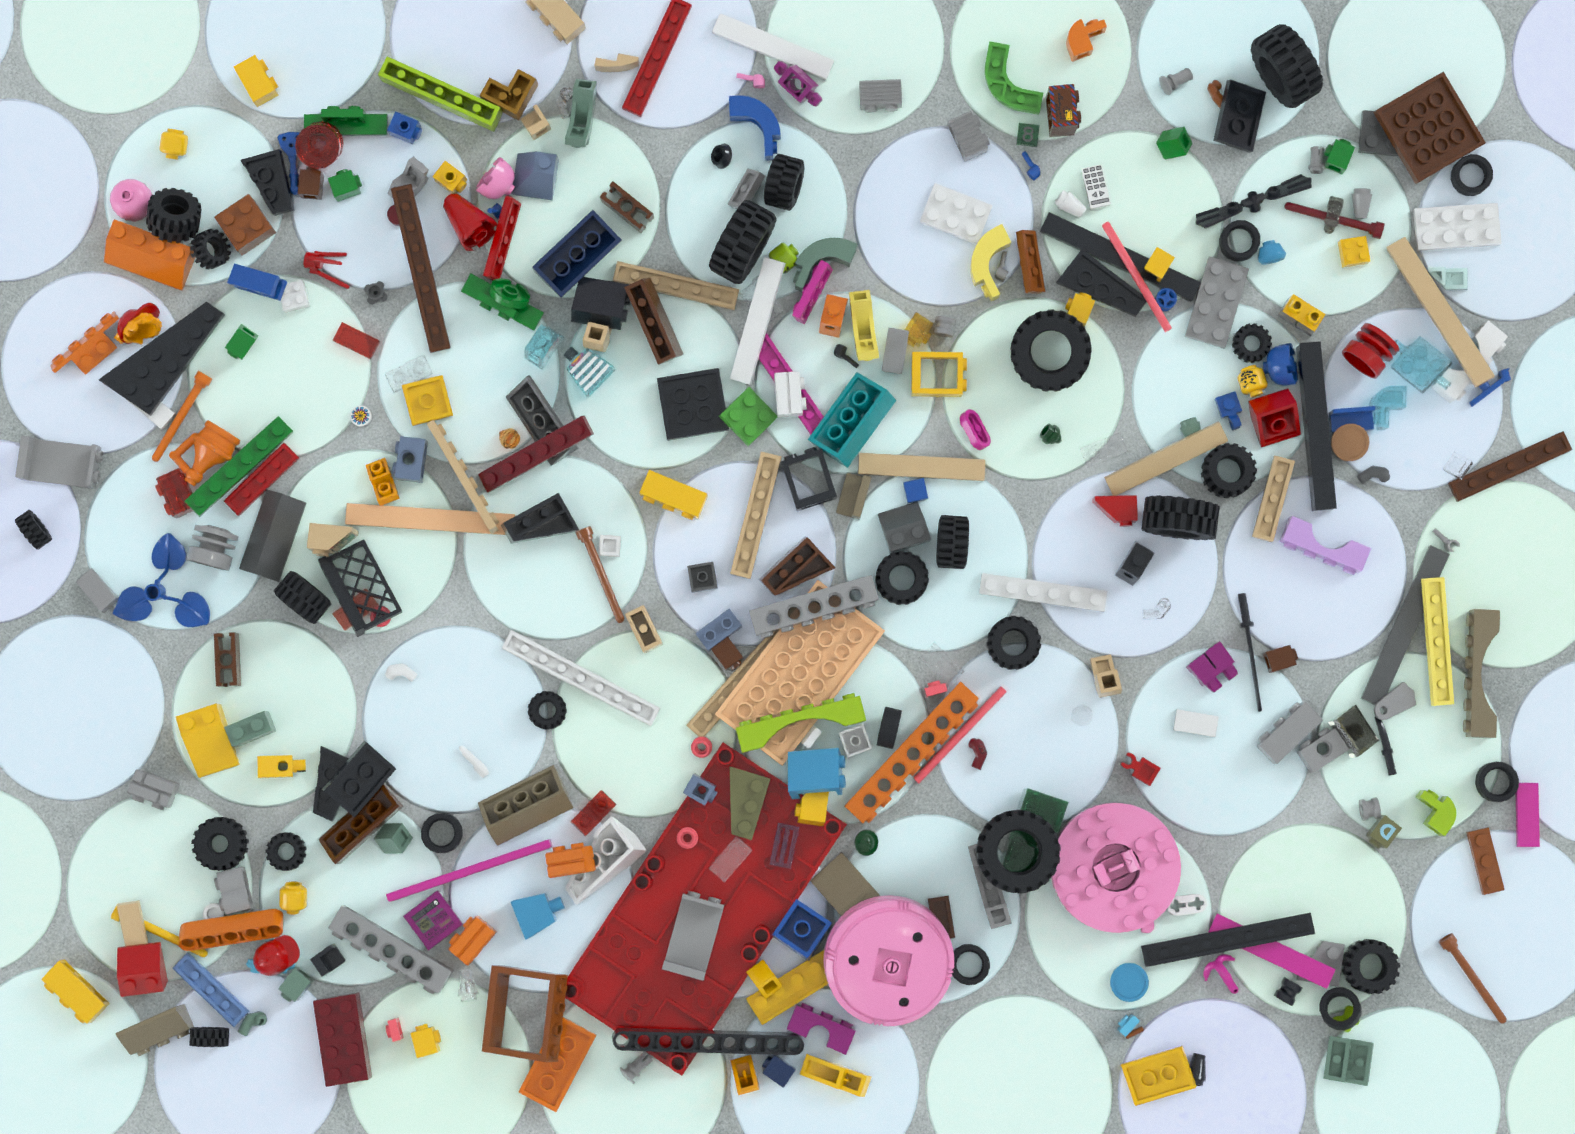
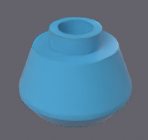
M1275 240L1262 243L1263 247L1259 248L1258 262L1262 265L1276 263L1284 260L1286 257L1285 250L1280 243H1275Z

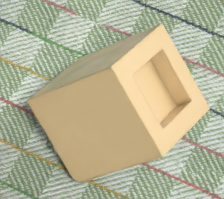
M537 104L533 106L534 111L521 118L523 125L533 140L551 130L550 124Z

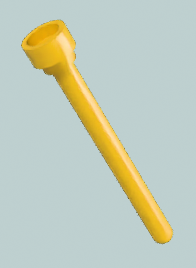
M116 905L111 919L120 922ZM144 920L146 931L179 946V936ZM206 949L190 951L200 957L208 955Z

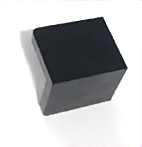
M334 943L316 954L310 961L321 977L343 964L346 959Z

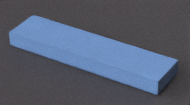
M189 952L172 968L233 1027L248 1014L249 1010Z

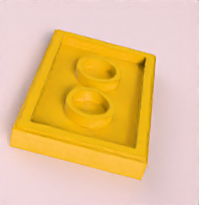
M1183 1045L1121 1064L1135 1106L1197 1087Z

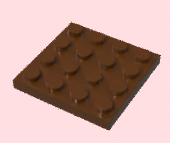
M1444 71L1373 112L1415 184L1486 143Z

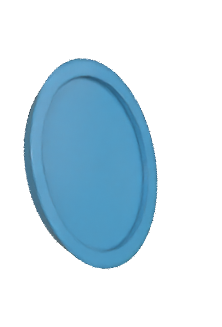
M1125 963L1113 971L1110 986L1117 998L1126 1002H1134L1145 995L1149 986L1147 973L1142 967L1134 963Z

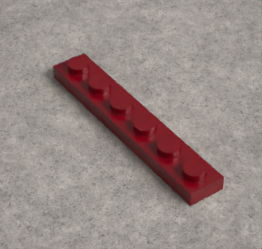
M585 415L580 416L482 471L478 476L486 492H492L594 435V432Z

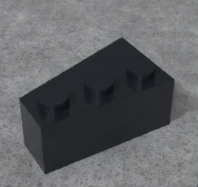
M559 493L501 525L511 544L573 533L579 530Z

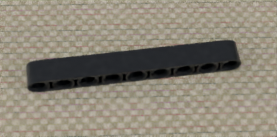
M618 1028L612 1033L613 1045L621 1051L798 1055L804 1049L802 1038L793 1032ZM624 1034L628 1039L626 1043L618 1044L616 1042L617 1036ZM641 1035H647L649 1041L647 1044L641 1045L638 1043V1038ZM664 1035L671 1038L670 1043L667 1045L659 1043L660 1038ZM685 1036L692 1038V1042L688 1046L681 1044V1039ZM705 1037H712L714 1041L712 1045L704 1046L702 1045L703 1039ZM728 1037L735 1039V1043L731 1047L724 1046V1041ZM755 1038V1046L751 1048L745 1046L747 1039ZM771 1038H775L778 1041L774 1048L767 1047V1042ZM797 1039L799 1040L798 1046L794 1049L789 1048V1041Z

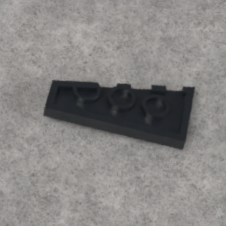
M1081 249L1056 282L1075 292L1086 293L1092 296V299L1134 317L1137 316L1147 302L1139 291L1083 249Z

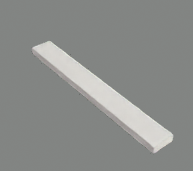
M513 630L509 632L501 648L650 727L661 709Z

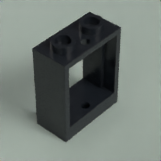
M816 447L809 448L804 451L805 454L803 455L791 454L785 456V460L781 461L797 512L837 499L822 449L817 450ZM818 457L829 490L799 500L788 466Z

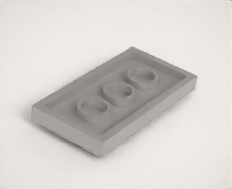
M1208 257L1184 337L1223 349L1226 348L1249 268Z

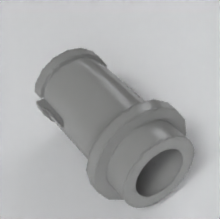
M1313 146L1310 148L1311 159L1308 169L1312 174H1321L1325 169V165H1323L1324 147L1318 149L1319 146Z

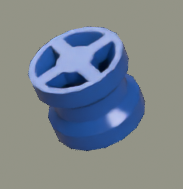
M1164 288L1157 293L1155 300L1161 310L1166 312L1171 310L1176 304L1177 295L1172 289Z

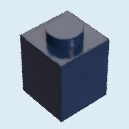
M768 1055L762 1064L764 1068L762 1073L783 1088L796 1070L794 1066L778 1055H773L772 1057Z

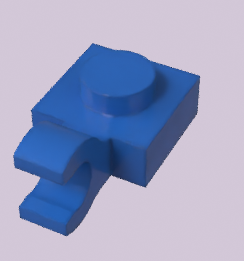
M1236 391L1216 397L1215 402L1221 419L1228 417L1231 430L1239 429L1242 424L1237 414L1242 412V408Z

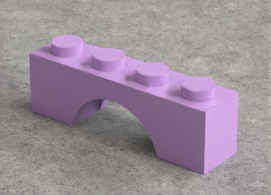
M1294 516L1288 518L1280 538V542L1284 543L1285 548L1293 551L1296 548L1304 551L1303 555L1313 559L1316 557L1324 559L1323 563L1335 567V565L1341 566L1344 572L1355 575V572H1362L1371 550L1370 547L1353 540L1347 542L1339 549L1325 548L1316 541L1312 532V524Z

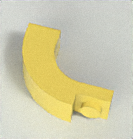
M1003 224L994 227L981 237L974 249L970 264V273L974 287L982 283L981 290L986 298H990L991 302L998 299L1000 293L990 275L989 261L996 253L1010 247L1012 243Z
M870 290L849 292L854 343L858 361L879 358V351L875 335Z

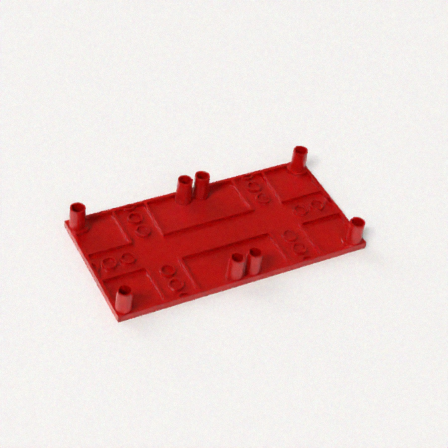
M722 742L700 776L716 785L715 791L718 793L713 802H707L704 806L689 796L685 798L567 977L568 988L565 999H568L614 1031L618 1028L713 1030L747 978L748 974L746 972L756 964L772 940V934L795 900L800 897L847 824L828 811L826 812V820L823 826L797 823L798 816H795L796 803L800 804L804 795L800 794V799H792L786 783ZM730 766L770 778L752 840L731 834ZM700 786L698 788V791L701 794H704L706 792V788L704 786ZM686 827L694 829L698 834L697 844L690 849L682 848L677 842L678 832ZM685 834L683 839L685 842H690L692 837L690 834ZM688 891L700 893V898L708 900L709 896L721 899L720 904H724L704 980L662 969L683 893L688 894ZM620 1034L624 1038L628 1039L626 1035ZM641 1035L638 1038V1043L641 1045H645L649 1041L647 1035ZM664 1035L660 1038L659 1043L667 1045L670 1043L671 1038ZM685 1036L681 1039L683 1046H688L692 1042L690 1036ZM646 1051L681 1076L697 1054L689 1052Z

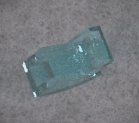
M1388 386L1381 389L1371 398L1369 406H1375V409H1377V412L1373 414V423L1376 425V430H1386L1389 428V410H1403L1406 408L1407 386Z

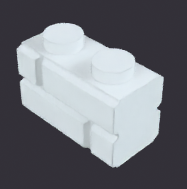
M800 371L774 373L777 418L803 416V410H807L806 397L802 398L801 390L805 389L804 377H800Z

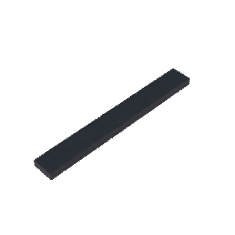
M1048 213L1041 227V233L1081 251L1083 249L1089 255L1129 273L1109 239L1053 213ZM1124 247L1144 281L1162 289L1170 288L1177 296L1192 302L1201 283L1200 281L1168 268L1162 280L1158 282L1157 276L1144 269L1150 258Z
M1311 912L1142 945L1141 949L1145 967L1313 935L1315 934Z

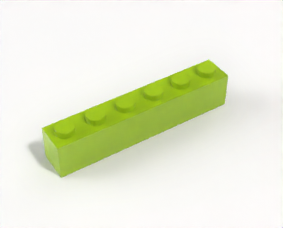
M388 56L378 73L382 82L493 132L503 115L499 106Z

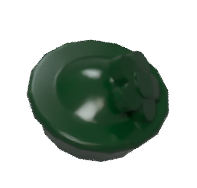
M867 829L860 831L854 840L856 850L863 856L872 855L878 848L877 835Z

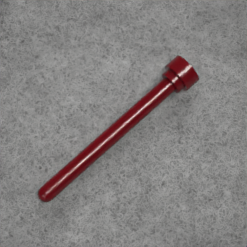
M1286 202L1284 205L1286 210L1367 231L1368 234L1372 235V238L1376 239L1381 238L1385 223L1376 221L1369 224L1291 202Z

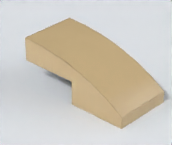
M618 53L616 61L596 57L594 66L595 70L600 72H622L639 67L640 62L639 57Z

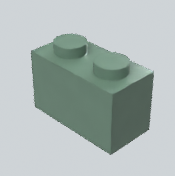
M262 711L224 727L232 747H240L276 732L268 711Z

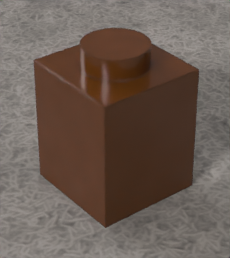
M306 167V170L300 169L298 195L303 199L322 200L324 174L316 167Z
M726 637L711 648L726 671L729 668L733 671L742 664L740 660L743 659V656L729 637Z
M1291 645L1262 653L1269 673L1297 665L1296 660H1298L1295 648H1291Z

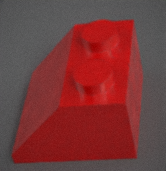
M1288 388L1248 401L1250 417L1261 448L1301 435L1297 402Z
M161 942L117 948V980L121 997L164 992L168 978Z

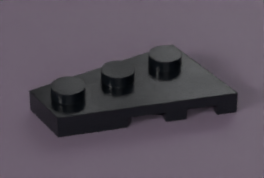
M280 149L240 160L273 215L277 216L295 211L284 159Z
M321 746L313 813L333 822L340 805L322 789L349 758Z

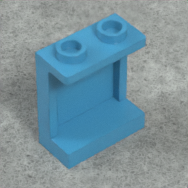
M839 748L788 752V792L792 799H800V794L836 791L838 795H842V788L846 787L845 775H842V768H845V756L841 755Z

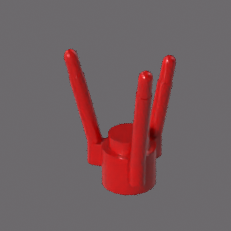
M306 252L303 266L310 269V273L317 274L346 289L350 288L349 285L318 270L323 268L324 263L342 265L341 261L324 259V257H346L347 253Z

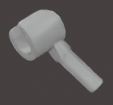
M1005 251L1002 252L1000 264L994 275L1001 282H1004L1009 272L1003 269L1007 256Z
M1436 528L1432 531L1442 540L1446 551L1454 552L1450 548L1451 543L1460 547V543L1457 540H1449Z

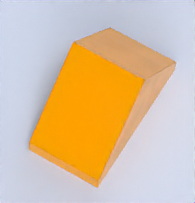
M747 1055L730 1060L738 1096L759 1090L760 1086L752 1056Z

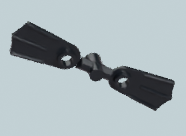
M1299 174L1282 182L1280 185L1269 187L1265 194L1263 192L1257 194L1256 191H1251L1247 194L1248 198L1241 200L1240 204L1238 202H1230L1226 206L1216 207L1196 214L1195 223L1206 229L1241 213L1243 207H1247L1250 212L1256 213L1261 210L1260 204L1264 199L1276 200L1312 188V178Z

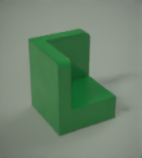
M1185 126L1163 131L1156 142L1165 160L1186 156L1193 144Z

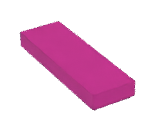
M1519 783L1518 790L1515 793L1517 847H1540L1538 783Z

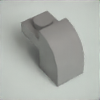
M413 156L408 160L403 173L392 181L387 194L393 198L391 188L412 184L414 195L416 196L429 179L427 177L429 169Z

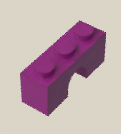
M802 1002L801 1006L796 1004L786 1030L806 1038L812 1027L817 1025L823 1026L829 1032L826 1047L846 1055L856 1032V1029L852 1028L854 1024L843 1019L841 1022L833 1020V1015L824 1011L821 1014L813 1011L814 1007Z

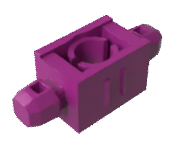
M783 61L776 63L774 70L779 76L782 75L778 83L799 103L807 101L812 106L817 107L823 99L820 94L814 92L819 85L797 65L789 67ZM795 78L801 81L802 89H798L795 86Z

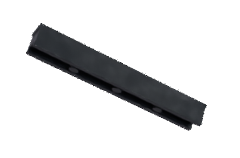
M1321 341L1299 343L1296 347L1311 509L1312 511L1337 509Z

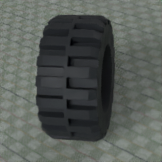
M1279 24L1253 40L1250 52L1255 68L1266 84L1265 86L1281 104H1284L1285 107L1296 108L1320 93L1323 87V76L1321 75L1320 67H1318L1310 48L1307 47L1303 38H1300L1299 34L1292 30V27L1286 24Z
M744 200L732 215L715 246L709 261L711 271L734 284L743 283L755 266L772 234L777 221L775 214L751 200Z
M1050 309L1036 312L1034 315L1026 318L1016 330L1010 348L1011 362H1013L1015 372L1020 375V379L1030 384V387L1038 388L1045 392L1061 391V389L1069 388L1075 382H1078L1089 366L1092 352L1089 333H1087L1085 326L1076 317L1064 311ZM1046 331H1056L1063 334L1071 346L1070 359L1063 367L1057 370L1043 369L1032 358L1031 346L1034 339Z
M1011 810L996 815L983 827L977 839V863L984 877L992 885L1006 892L1023 894L1038 890L1039 887L1049 882L1052 875L1054 876L1057 871V865L1060 863L1061 847L1056 832H1054L1051 824L1044 820L1043 817L1026 810ZM1013 831H1023L1030 834L1038 845L1039 853L1036 863L1024 872H1012L1006 869L998 858V845L1001 839Z

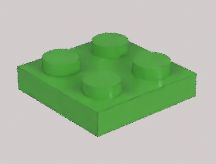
M750 387L719 415L747 446L777 419V415Z

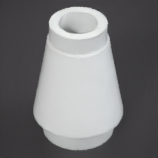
M1062 190L1054 202L1058 209L1079 218L1086 210V207L1070 191Z

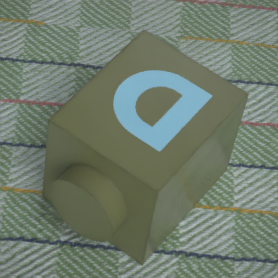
M1381 815V818L1376 820L1366 834L1370 838L1368 842L1377 849L1380 847L1388 848L1402 827L1386 815Z

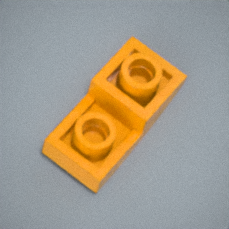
M386 458L366 464L369 479L373 485L379 505L382 506L400 499Z

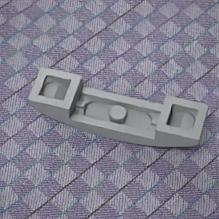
M977 844L968 846L990 928L995 929L1012 924L1002 890L992 885L984 877L977 863Z

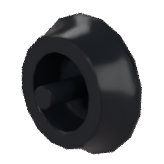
M723 143L714 147L711 153V161L719 169L726 168L731 162L732 150L728 144Z

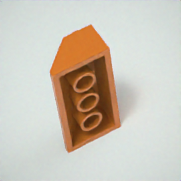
M114 219L106 238L104 263L183 291L196 256L192 258L191 254L194 251H190V246L176 243V241H172V243L167 242V240L162 241L158 236H153L151 232Z

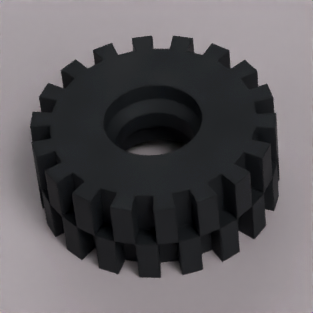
M214 817L205 820V823H201L198 826L199 829L193 834L195 838L191 841V844H194L192 852L196 854L195 859L200 861L203 867H208L210 870L220 871L236 867L245 858L244 854L248 852L246 847L249 844V839H246L247 832L242 829L243 826L240 823L227 817ZM218 835L224 836L228 841V846L223 852H216L212 848V840Z

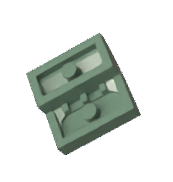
M1329 1036L1323 1079L1368 1086L1374 1043Z

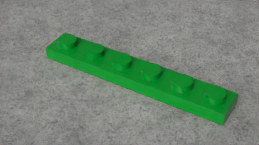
M279 416L275 418L233 456L230 461L185 500V503L201 517L293 433V430Z

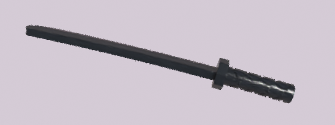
M1246 593L1237 594L1242 618L1240 627L1245 628L1257 709L1260 712L1262 711L1250 633V627H1253L1254 623L1250 620Z

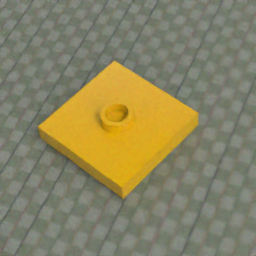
M443 375L402 385L412 426L453 416Z

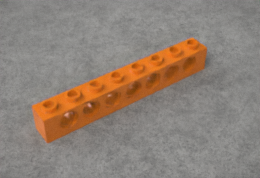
M960 681L844 807L862 824L865 821L870 823L877 815L875 810L880 805L884 808L892 799L889 795L894 790L899 792L906 784L904 779L909 774L913 777L921 768L918 764L923 759L928 761L935 753L933 748L938 743L942 745L950 737L947 733L952 728L956 730L964 722L962 717L967 712L971 714L979 706L976 703L979 698ZM957 701L961 703L962 711L960 713L952 712V702ZM939 717L947 719L948 726L945 729L937 727L936 720ZM926 732L931 733L934 738L933 742L929 745L922 742V735ZM910 748L918 750L919 757L916 760L908 758L907 751ZM897 763L902 764L905 769L901 776L895 775L892 770L893 766ZM881 779H887L890 782L889 790L881 791L878 788V782ZM868 794L873 795L876 799L872 807L865 806L863 802L864 797Z

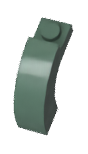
M576 79L573 86L572 110L569 127L565 136V145L580 148L586 147L589 144L595 110L597 81Z
M825 238L809 245L795 262V267L801 269V272L797 270L793 282L796 283L795 290L803 291L812 270L821 260L835 261L850 267L858 244L843 238Z

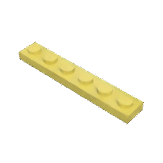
M1445 578L1421 579L1431 706L1454 704Z

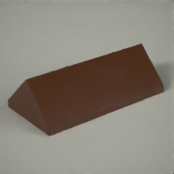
M383 784L355 818L347 813L318 840L334 864H341L404 806Z

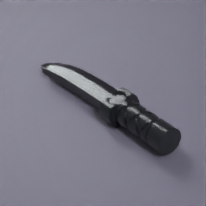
M1375 716L1374 719L1383 747L1381 753L1385 758L1388 776L1395 775L1397 772L1392 755L1394 753L1393 748L1390 746L1383 722Z

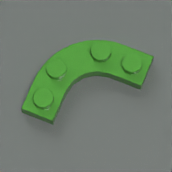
M989 41L985 62V80L992 95L1001 104L1010 109L1039 115L1043 92L1026 90L1015 86L1009 80L1006 73L1010 45Z

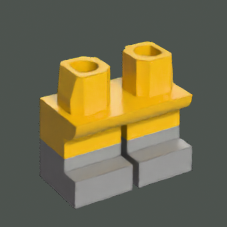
M1293 294L1287 299L1277 316L1292 325L1298 321L1295 327L1311 337L1326 314Z

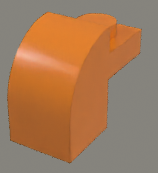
M1079 19L1072 25L1066 40L1067 50L1072 62L1092 55L1093 46L1089 38L1105 33L1107 25L1104 19L1100 21L1098 19L1091 20L1086 23V26H1084L1082 19Z

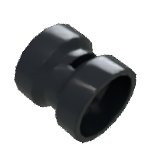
M1284 977L1281 981L1282 986L1276 990L1273 996L1293 1006L1296 1001V995L1301 992L1303 987Z

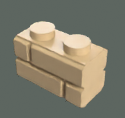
M644 605L625 614L644 654L663 645Z

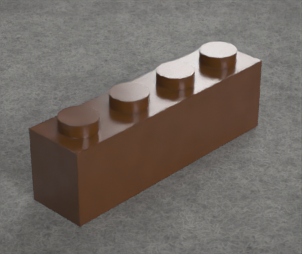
M643 278L624 287L657 364H663L684 355L651 278Z

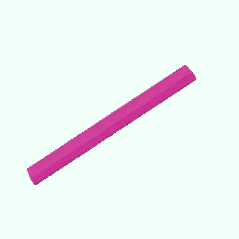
M551 839L388 893L386 897L389 902L552 848L553 845Z

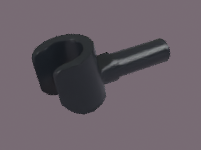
M837 344L834 349V355L846 360L857 368L860 364L845 354L847 347Z

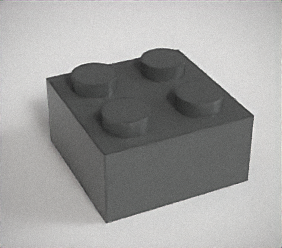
M713 561L687 566L692 593L718 589Z

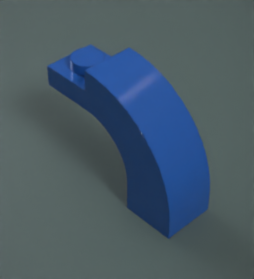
M739 95L729 96L730 122L748 121L757 125L764 136L765 161H772L773 154H777V141L773 140H781L779 123L774 113L768 106L755 98Z

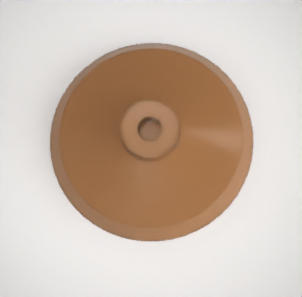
M1345 424L1334 432L1331 446L1338 458L1344 461H1356L1366 454L1370 441L1364 428L1357 424Z

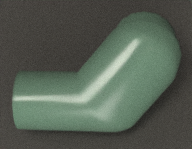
M260 1011L247 1014L237 1032L247 1036L253 1026L265 1025L267 1022L266 1014Z

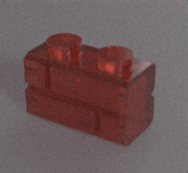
M180 468L157 477L158 484L155 485L159 496H164L166 501L163 504L166 513L176 519L193 512L185 503V500L192 494L189 483L184 480L186 477Z

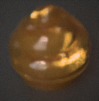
M507 428L500 431V444L506 449L517 447L520 442V435L517 430Z

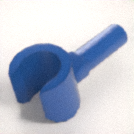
M1024 151L1022 156L1030 167L1026 173L1034 181L1040 176V168L1031 161L1027 152Z
M496 203L487 212L499 219L502 207Z

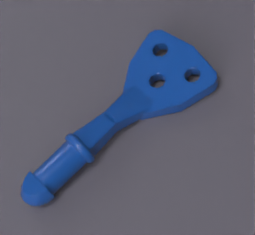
M287 132L279 134L277 138L281 149L288 156L290 162V192L293 195H297L299 174L297 172L296 160L303 146L304 134L302 132Z

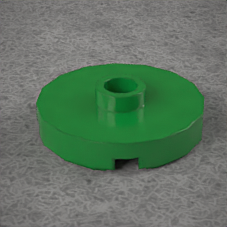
M503 278L492 281L489 287V294L496 302L513 309H522L528 305L530 294L521 284L517 283L514 285L511 284V280Z

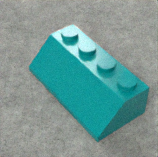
M856 372L808 440L819 449H822L833 460L848 468L894 405L896 399L887 389Z

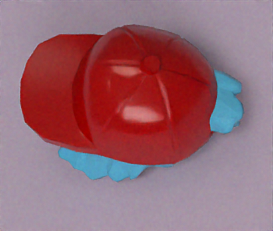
M283 935L275 939L272 938L256 949L253 959H248L246 965L251 968L250 971L252 973H261L266 976L286 974L287 970L295 968V964L300 957V949L295 939L291 936Z

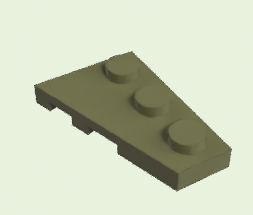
M730 766L731 834L752 840L770 778Z

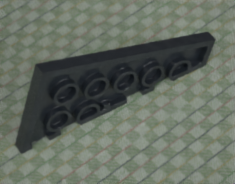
M205 302L98 380L151 416L225 314L210 303Z

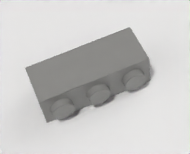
M1296 702L1288 710L1290 714L1285 719L1280 717L1273 724L1275 728L1270 733L1266 731L1259 737L1258 741L1260 743L1256 747L1273 764H1278L1323 721L1306 702H1301L1300 704Z

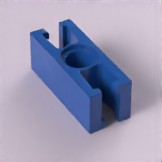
M235 263L227 281L228 284L234 285L237 289L281 301L287 285V281L280 279L277 275Z

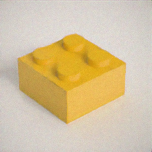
M1366 236L1338 241L1342 268L1364 265L1370 262Z

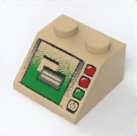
M309 523L307 549L311 550L312 554H316V556L329 557V554L337 553L355 539L359 531L347 526Z

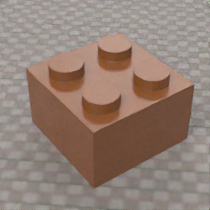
M247 194L214 216L241 256L276 234V231L250 194Z

